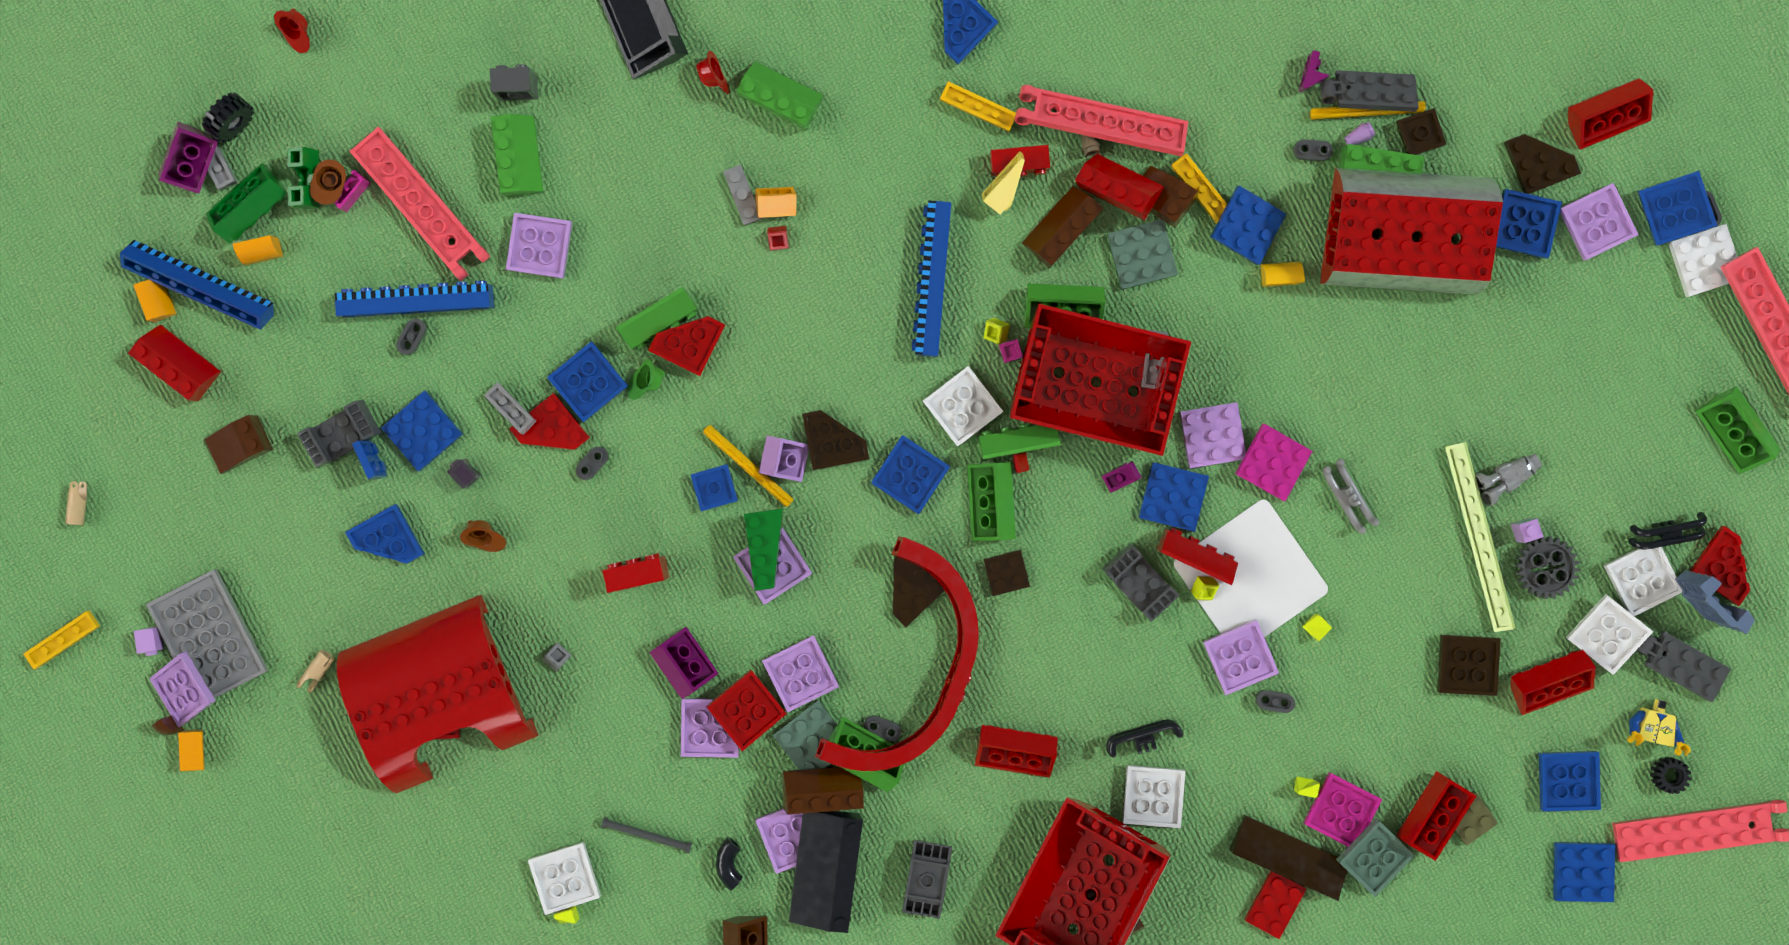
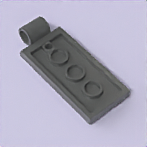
M1336 70V81L1327 79L1320 83L1322 103L1333 104L1338 100V108L1416 112L1419 108L1414 74Z
M1664 631L1661 632L1658 639L1650 635L1636 650L1648 656L1644 666L1712 703L1731 670L1729 667Z

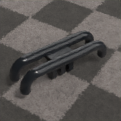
M1703 512L1697 513L1698 520L1677 524L1673 520H1669L1667 523L1665 521L1660 522V524L1653 523L1651 529H1641L1636 525H1631L1630 531L1635 535L1642 537L1659 535L1661 539L1640 542L1635 538H1630L1628 542L1634 548L1647 550L1699 540L1705 536L1706 530L1703 526L1707 523V516ZM1695 528V530L1697 531L1695 533L1682 535V530Z
M1170 719L1150 723L1112 735L1106 744L1107 753L1110 757H1115L1117 755L1116 746L1130 740H1134L1138 754H1142V745H1144L1145 752H1149V743H1151L1152 749L1156 750L1154 733L1171 729L1178 738L1183 737V731L1175 721Z

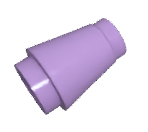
M1369 122L1362 123L1344 139L1347 144L1357 145L1372 140L1375 132Z

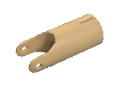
M76 481L70 483L65 524L84 525L87 500V484L84 481L79 484Z
M320 650L297 682V688H300L306 680L312 678L313 681L308 687V692H312L335 660V657L325 650Z

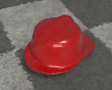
M294 8L287 12L277 11L274 14V21L287 42L297 52L306 53L310 48L306 18Z
M708 51L707 58L696 65L701 82L708 87L720 86L725 93L730 94V87L722 73L716 55L712 51Z

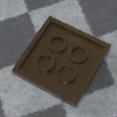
M1440 634L1437 692L1497 696L1501 638Z

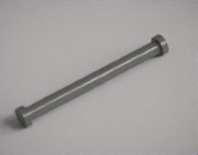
M604 817L601 828L605 829L607 827L685 850V853L688 854L693 844L692 842L685 843L608 820V817Z

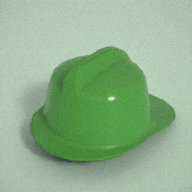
M644 360L629 381L627 391L630 399L637 400L646 391L657 390L665 375V371L654 366L651 360Z

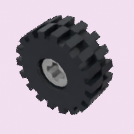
M235 92L233 94L228 93L227 96L223 95L221 100H216V104L210 106V111H207L206 117L203 118V128L219 142L226 143V141H231L233 137H238V133L244 131V127L249 125L248 122L252 120L251 116L254 115V108Z

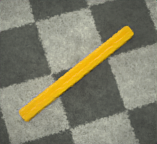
M1418 101L1419 108L1416 112L1338 107L1312 108L1310 110V118L1314 120L1420 113L1425 111L1426 106L1424 101Z
M708 425L704 429V435L785 507H788L793 502V498L767 475L759 473V468L715 428Z

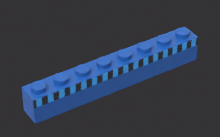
M928 200V206L924 205L923 217H927L926 225L922 224V236H925V244H921L920 255H924L923 263H919L918 274H922V280L917 282V293L920 294V301H916L915 312L919 313L918 320H914L913 332H917V338L912 339V351H915L916 356L938 357L951 202Z
M133 240L119 253L122 268L261 330L274 316L273 302L237 287L215 275L206 273L197 267H193L179 259L155 250L146 244Z
M475 281V284L468 285V282H456V286H449L448 283H437V287H430L429 284H419L418 288L401 285L398 286L399 289H391V287L385 286L379 287V290L372 291V288H360L358 292H353V289H341V293H335L336 316L342 318L494 309L493 286L487 284V281Z

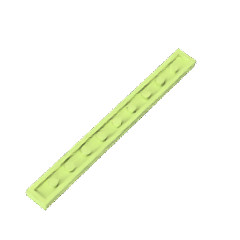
M1462 442L1448 445L1445 449L1494 632L1513 630L1516 627L1467 443Z

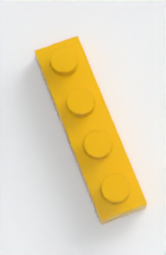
M949 81L940 97V101L1007 132L1010 131L1015 121L1016 112Z
M1186 153L1170 167L1182 181L1198 190L1197 201L1217 224L1227 203Z
M86 611L23 653L33 669H38L92 633L100 625L91 611Z

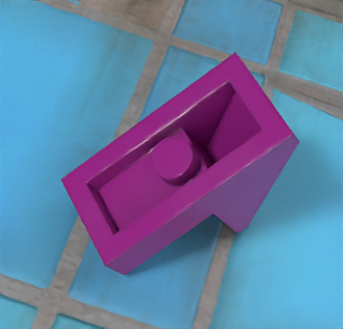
M1313 50L1308 55L1298 92L1302 93L1330 76L1329 74L1318 72L1321 64V59H1319L1320 52Z
M1133 461L1126 462L1101 476L1110 493L1142 478Z

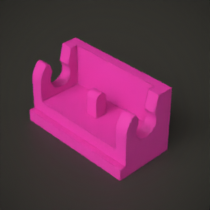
M356 170L350 172L352 175L345 182L339 200L335 202L336 206L345 212L349 211L371 184L370 181Z

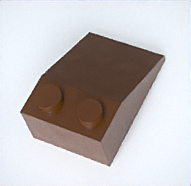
M1150 165L1143 176L1164 186L1150 212L1176 228L1198 198V190L1184 181Z
M246 415L204 439L220 474L273 450L258 415Z

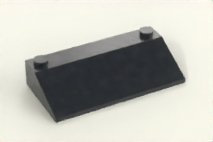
M600 0L632 79L640 78L668 66L688 54L666 0Z
M827 811L802 814L789 922L828 932L848 933L863 824L860 813Z

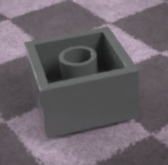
M518 64L514 68L497 65L496 68H490L491 93L500 101L538 99V76L527 65Z

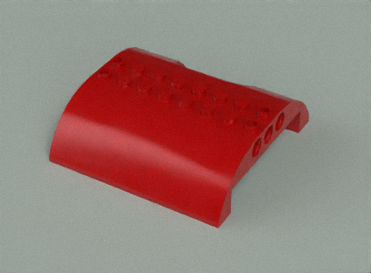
M482 595L348 648L338 654V684L352 726L374 773L394 793L402 792L433 779L427 762H418V749L422 744L460 728L471 727L482 731L502 751L539 736L532 718L526 720L491 636L483 614L488 613V609Z

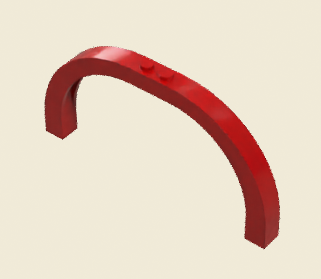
M905 537L897 538L891 555L921 567L943 587L955 612L957 622L956 651L934 710L925 723L905 740L882 749L859 750L821 738L814 757L850 770L879 771L894 768L915 759L928 750L948 728L960 702L965 697L964 690L972 677L971 671L977 654L979 629L976 608L970 591L960 574L945 558L934 550Z

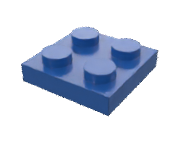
M372 441L352 443L368 479H381L387 476V467L382 460L380 461L378 456L379 450L375 443H372Z
M728 464L690 475L701 511L738 501Z

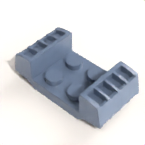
M1685 570L1675 579L1682 589V596L1706 620L1715 622L1727 629L1737 630L1744 634L1748 633L1755 621L1748 610L1723 603L1719 604L1720 600L1713 594L1722 583L1716 578Z

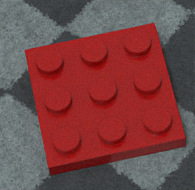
M751 669L706 706L742 752L786 715V712Z

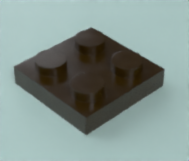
M1435 108L1396 121L1406 154L1419 155L1447 145Z
M1021 550L983 559L993 596L1030 587Z

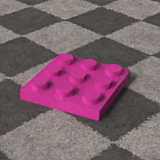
M1262 423L1235 475L1276 498L1286 501L1313 451Z
M1329 772L1303 823L1349 847L1370 825L1382 799Z

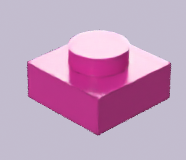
M1017 339L999 345L1004 364L1023 358Z

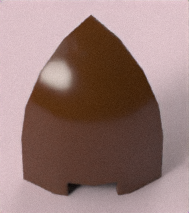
M172 716L162 718L151 726L162 735H174L184 731L182 726L178 727Z

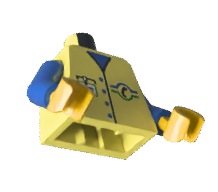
M1655 699L1652 710L1642 707L1640 711L1629 719L1630 735L1627 738L1629 743L1636 741V746H1638L1645 740L1670 747L1675 745L1677 748H1675L1674 753L1678 756L1682 754V751L1685 756L1691 752L1690 747L1684 744L1685 742L1676 716L1665 713L1666 701Z

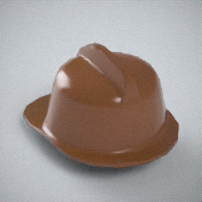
M329 159L317 165L310 184V193L316 202L329 205L339 200L346 181L345 168L339 162Z
M484 520L468 521L467 528L460 534L461 542L484 551L498 552L506 546L505 538L501 534L494 532L491 525Z

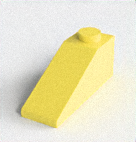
M1020 151L981 194L983 202L1000 215L1011 207L1025 161L1023 153Z

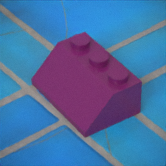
M177 121L158 173L159 181L199 194L218 140L198 128Z
M687 627L649 652L681 699L689 696L719 674Z

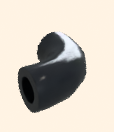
M727 837L717 851L715 866L719 879L727 889L732 891L743 878L736 870L734 864L737 854L742 849L737 842Z

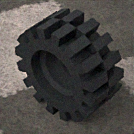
M1672 757L1660 758V762L1655 761L1653 764L1656 767H1651L1654 773H1650V777L1654 778L1651 779L1652 783L1655 784L1654 786L1670 794H1679L1680 791L1684 792L1686 790L1684 786L1689 787L1690 784L1687 783V780H1692L1688 776L1691 774V771L1687 770L1689 767L1683 761ZM1670 768H1674L1677 772L1676 779L1673 782L1665 780V773Z

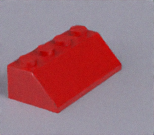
M1638 78L1568 107V125L1580 150L1651 121L1653 88Z
M1096 154L1084 163L1075 179L1080 189L1144 221L1164 189L1163 185L1100 154Z
M158 325L140 337L128 352L129 355L189 401H199L222 372L163 325Z
M1173 527L1171 531L1165 529L1156 550L1232 586L1238 567V562L1234 561V556L1226 552L1221 555L1216 552L1217 548L1209 544L1204 547L1199 544L1200 540L1189 536L1187 539L1181 536L1183 532Z
M1583 649L1571 652L1561 658L1552 659L1548 663L1536 665L1527 671L1518 672L1511 676V690L1521 715L1594 689L1596 666Z
M982 725L975 766L1050 778L1057 757L1058 737L1029 731H1018L1011 728Z
M1436 771L1396 834V837L1436 861L1473 803L1476 795Z

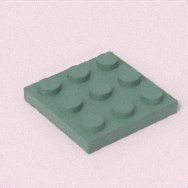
M1163 220L1107 234L1121 290L1178 275Z
M818 699L775 732L773 737L799 770L825 768L830 763L814 756L821 738L828 740L837 723Z
M1375 818L1336 860L1376 897L1415 855Z

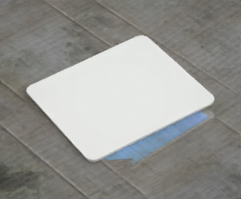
M1267 500L1258 501L1199 542L1204 547L1209 544L1217 548L1216 552L1221 555L1226 552L1234 556V561L1238 562L1232 586L1214 578L1220 586L1213 600H1198L1220 633L1256 619L1265 637L1328 592L1327 584ZM1176 559L1174 561L1175 569L1190 590L1197 576L1212 577Z

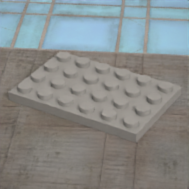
M217 569L146 604L173 659L179 654L187 652L214 699L269 671Z

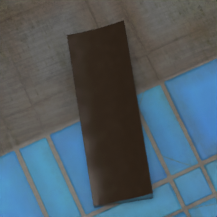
M1244 815L1229 848L1234 855L1339 901L1348 871L1336 860L1338 856Z

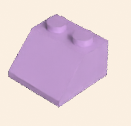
M766 436L759 473L802 482L809 451L808 444Z

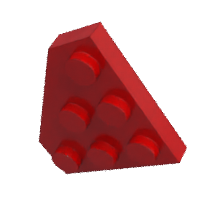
M705 316L655 334L648 351L701 376L725 324Z
M555 393L529 412L536 422L524 435L514 426L509 428L521 444L576 450L591 438Z
M1720 526L1690 569V572L1716 578L1722 584L1715 592L1735 606H1740L1750 592V585L1747 583L1745 574L1747 571L1745 558L1742 556L1740 546L1742 541L1741 537L1729 528Z

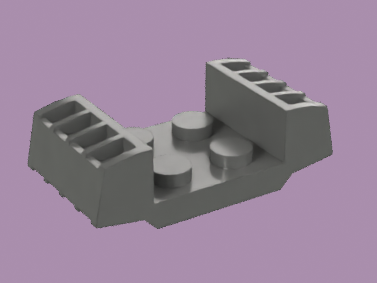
M356 400L344 406L345 410L315 427H307L297 433L316 468L319 469L353 451L352 443L370 441L382 433L364 400Z
M1129 543L1102 570L1144 616L1152 622L1180 595L1171 585L1165 582L1142 557L1143 555Z
M919 840L913 841L902 913L940 919L952 846Z

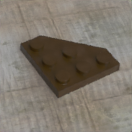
M1523 134L1504 142L1523 193L1531 194L1581 174L1574 155L1531 136Z
M822 410L802 414L813 470L869 460L867 443L862 437Z
M896 557L894 559L893 615L907 627L945 590L927 571L913 563Z

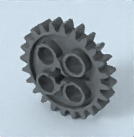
M1549 536L1546 537V540L1542 537L1538 541H1531L1532 545L1525 543L1526 550H1519L1523 554L1522 557L1516 556L1520 563L1514 564V566L1519 567L1515 574H1519L1521 577L1517 581L1524 582L1521 587L1524 589L1528 588L1527 593H1534L1535 597L1542 596L1544 599H1548V596L1555 599L1556 594L1563 596L1562 590L1570 591L1568 585L1575 586L1572 579L1579 578L1574 573L1580 571V569L1575 568V565L1579 564L1580 561L1573 559L1577 556L1576 553H1570L1573 547H1566L1567 542H1560V538L1552 539ZM1554 552L1557 553V559L1555 561H1553L1552 555ZM1537 555L1539 561L1535 565L1533 563V558ZM1563 563L1562 567L1547 568L1546 570H1537L1531 572V569L1533 568H1544L1548 565H1558ZM1558 571L1561 572V577L1559 580L1556 579V573ZM1541 574L1542 581L1538 584L1537 576Z

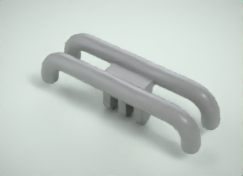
M1338 459L1336 466L1347 486L1340 490L1331 474L1329 466L1323 468V475L1352 526L1358 533L1364 534L1366 528L1360 524L1351 506H1359L1371 525L1378 526L1380 522L1374 517L1345 468V461Z

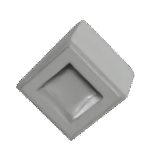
M556 643L544 656L543 661L557 672L570 658L571 654L560 644Z

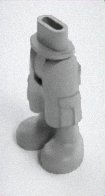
M1532 454L1529 457L1523 456L1510 463H1503L1494 469V474L1492 475L1476 473L1475 477L1478 488L1485 490L1481 493L1483 501L1488 506H1493L1504 491L1510 493L1517 489L1521 483L1528 480L1536 473L1537 469L1542 467L1538 456ZM1500 480L1498 486L1491 489H1487Z

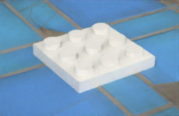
M1727 224L1668 243L1686 297L1729 284L1720 266L1736 258L1737 254Z
M969 366L923 400L924 404L957 447L1003 412Z
M1662 547L1647 550L1635 549L1603 565L1625 610L1633 616L1682 593V589L1675 581L1677 577Z
M1605 594L1566 638L1581 650L1583 649L1587 655L1614 675L1653 631Z
M1127 765L1122 822L1124 824L1181 828L1185 770Z
M584 842L528 859L545 915L601 897Z

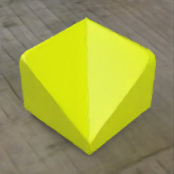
M997 318L987 320L983 338L998 345L1006 342L1010 324Z
M1197 576L1191 593L1197 600H1213L1220 585L1213 577Z
M1316 613L1302 626L1317 641H1320L1332 629Z
M1296 777L1294 791L1299 795L1316 798L1320 783L1313 779Z
M576 905L556 911L553 916L561 924L567 922L577 923L580 919Z

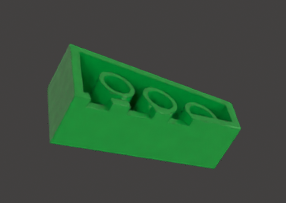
M784 508L744 514L754 591L776 587Z

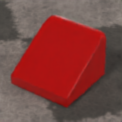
M786 226L767 228L770 251L789 248Z
M1026 452L1013 454L1012 460L1015 473L1029 471Z

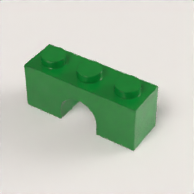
M303 146L287 148L288 168L294 169L299 177L297 186L288 187V206L301 209L320 208V203L316 202L310 193L313 174L319 164V150Z

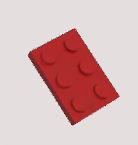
M1270 871L1244 920L1280 939L1307 889L1295 881Z

